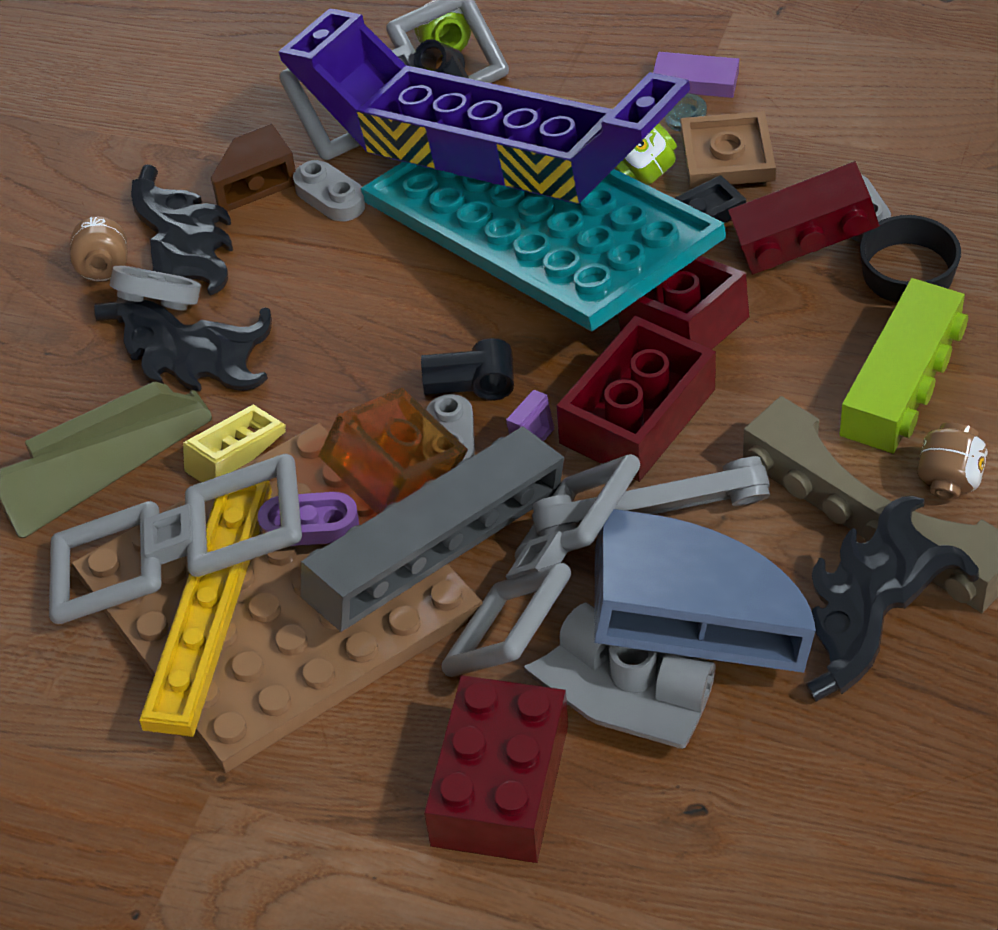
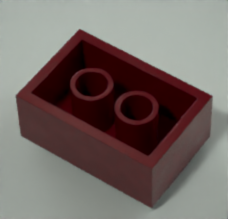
M634 316L556 405L559 444L601 464L625 455H635L640 460V468L633 479L640 482L715 391L716 351Z
M461 675L424 812L430 847L538 863L568 730L566 690Z

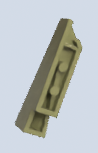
M158 382L147 384L26 440L25 444L31 459L0 469V506L18 537L26 538L212 420L211 412L196 391L191 390L190 393L184 395L173 392L167 384Z

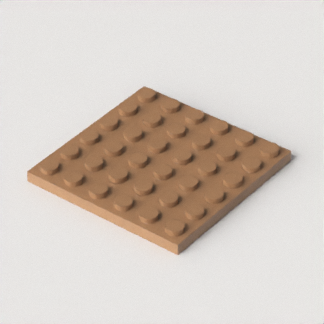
M320 423L238 468L241 469L281 454H289L295 460L298 494L341 492L349 495L356 503L359 525L380 514L388 505L392 504L389 498ZM277 477L267 480L270 481L272 488L271 499L278 496ZM185 499L162 512L185 505ZM215 499L205 502L206 524ZM140 525L72 562L75 574L89 593L141 576ZM331 543L289 546L251 559L195 734L222 770L227 773L466 625L482 604L480 598L450 565L446 564L340 632L300 597L301 561L306 559L314 550L322 549ZM187 556L161 565L162 584L158 591L103 610L153 678L190 574L187 566Z

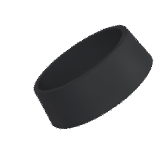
M899 215L879 221L880 227L867 231L863 235L860 244L863 277L868 287L880 297L898 303L909 283L908 281H900L885 276L869 263L878 251L897 244L920 245L939 254L946 262L948 270L942 275L924 282L947 289L951 286L961 258V246L956 235L942 223L923 216Z

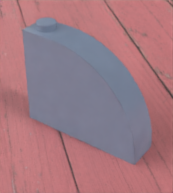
M618 509L612 511L598 533L595 546L594 643L804 673L816 631L815 622L807 600L795 583L779 567L747 545L712 529L664 516Z

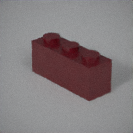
M856 161L728 210L752 275L880 227L871 196Z

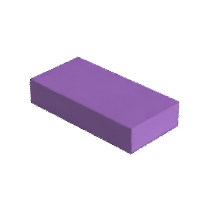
M658 52L653 73L689 80L690 91L687 94L733 98L739 74V58Z

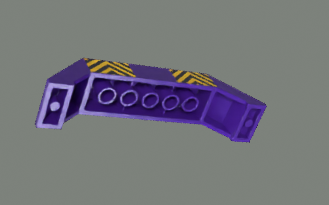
M331 8L278 51L281 61L367 153L580 204L690 91V83L687 79L649 72L614 109L407 66L364 24L362 14Z

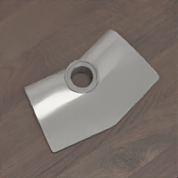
M588 603L580 604L567 616L560 630V645L540 659L524 666L525 673L544 687L566 690L567 704L589 721L681 749L687 746L701 718L712 689L716 669L714 662L696 657L594 643L595 608Z

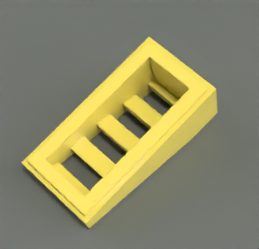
M253 404L183 442L184 469L189 475L200 482L233 472L254 460L285 433L286 425ZM249 426H251L252 428H254V429L257 430V431H256V432H252V431H250V430L247 429V428H248Z

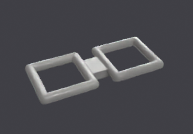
M436 0L390 21L386 26V31L396 48L391 51L405 65L415 67L413 62L415 49L406 32L460 8L490 65L469 75V79L493 83L509 73V66L474 0ZM288 68L280 73V82L319 156L323 160L333 159L360 146L349 133L330 141L299 82L300 80Z
M281 454L190 486L185 491V505L160 513L159 507L155 502L147 501L54 534L50 542V620L55 624H64L154 593L160 589L162 584L161 565L187 556L189 573L192 576L201 577L297 544L302 538L294 458L289 454ZM277 477L281 528L207 553L205 502ZM140 525L141 576L70 600V549Z
M632 454L625 455L568 476L562 480L552 496L570 495L571 501L578 493L604 484L605 486L577 528L562 533L556 531L540 537L536 534L533 524L515 552L516 561L506 575L507 579L497 582L492 586L482 604L478 607L443 660L441 668L446 676L455 677L515 661L521 656L571 577L569 566L561 563L567 552L586 547L595 540L640 468L638 457ZM536 592L504 642L476 649L507 600Z

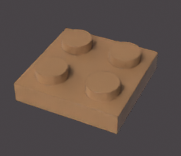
M765 111L680 118V131L689 188H695L720 175L730 184L776 181V165Z

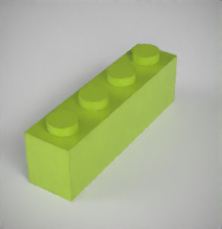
M911 278L842 403L839 436L892 454L897 449L902 437H911L918 420L919 411H917L919 404L927 405L931 399L936 378H933L937 371L944 373L951 357L952 346L950 345L952 341H960L964 335L968 322V315L962 313L964 293Z

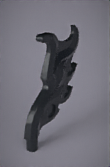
M144 165L138 179L132 180L131 197L134 211L138 218L157 232V235L150 239L152 271L206 281L210 284L207 288L210 296L221 291L228 281V270L225 262L215 254V250L219 247H224L229 251H233V246L229 235L221 228L216 227L214 223L220 221L226 225H231L228 212L223 207L215 204H201V196L193 192L162 189L155 186L158 170L152 165Z
M117 297L115 302L95 303L94 305L96 321L118 319L119 322L124 323V345L132 360H139L143 356L141 366L146 380L150 383L158 382L164 384L160 375L168 372L175 376L180 384L194 391H201V384L198 382V379L201 377H210L218 380L222 385L232 390L245 391L262 385L268 379L265 372L252 374L247 369L246 364L254 346L263 342L270 334L272 316L269 308L265 307L260 310L259 320L254 325L238 327L206 320H200L193 325H185L163 306L148 300L134 302Z
M903 496L889 503L879 516L878 527L872 539L866 543L857 542V531L852 528L842 542L840 549L841 561L834 573L826 572V563L823 558H819L813 567L812 580L815 592L820 600L827 605L823 609L819 606L812 608L816 628L815 634L828 652L831 663L827 666L828 672L805 683L815 702L838 690L843 694L860 681L869 671L880 651L884 617L889 610L893 608L905 609L939 573L946 569L954 568L960 570L971 582L979 579L978 566L962 549L950 545L939 546L916 530L911 521L912 512L924 507L925 499L915 496Z

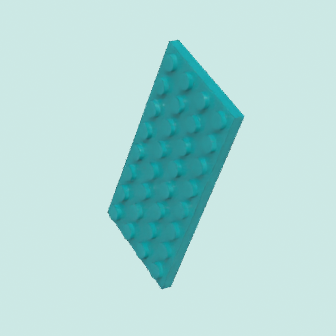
M401 162L361 188L364 202L591 332L726 238L724 222L615 169L580 204L565 202L560 199L528 193L523 190L495 185L490 182L458 176L453 173L425 168L407 162Z

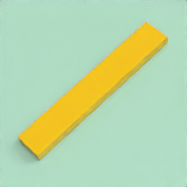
M264 481L215 498L206 524L207 553L259 535L258 512L260 507L271 497L272 488L270 481ZM250 560L201 577L189 574L139 720L143 731L194 737Z

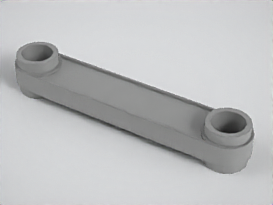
M752 456L725 464L723 472L625 491L614 509L653 515L731 499L733 506H742L768 498L770 496L768 489L770 483L761 458ZM557 495L533 503L534 513L532 518L536 534L542 537L556 531L562 533L577 528L597 497L572 502L570 495Z

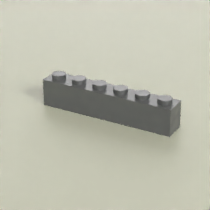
M524 426L506 437L498 438L490 447L471 458L462 460L455 468L435 480L426 482L419 490L403 500L388 505L383 512L362 525L352 527L344 536L322 549H316L311 552L306 559L301 561L300 597L340 632L344 631L532 510L533 503L552 497L561 483L564 457Z

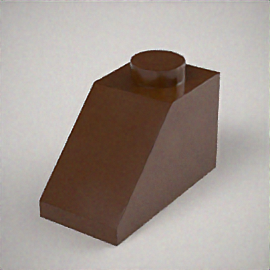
M273 124L233 138L211 176L216 203L227 212L295 186L293 174L296 172L293 153Z

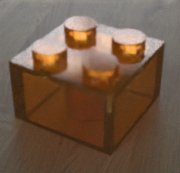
M399 388L339 413L318 457L362 498L372 510L380 514L388 505L403 500L419 490L426 482L435 480L455 468L464 459L468 449L406 390Z

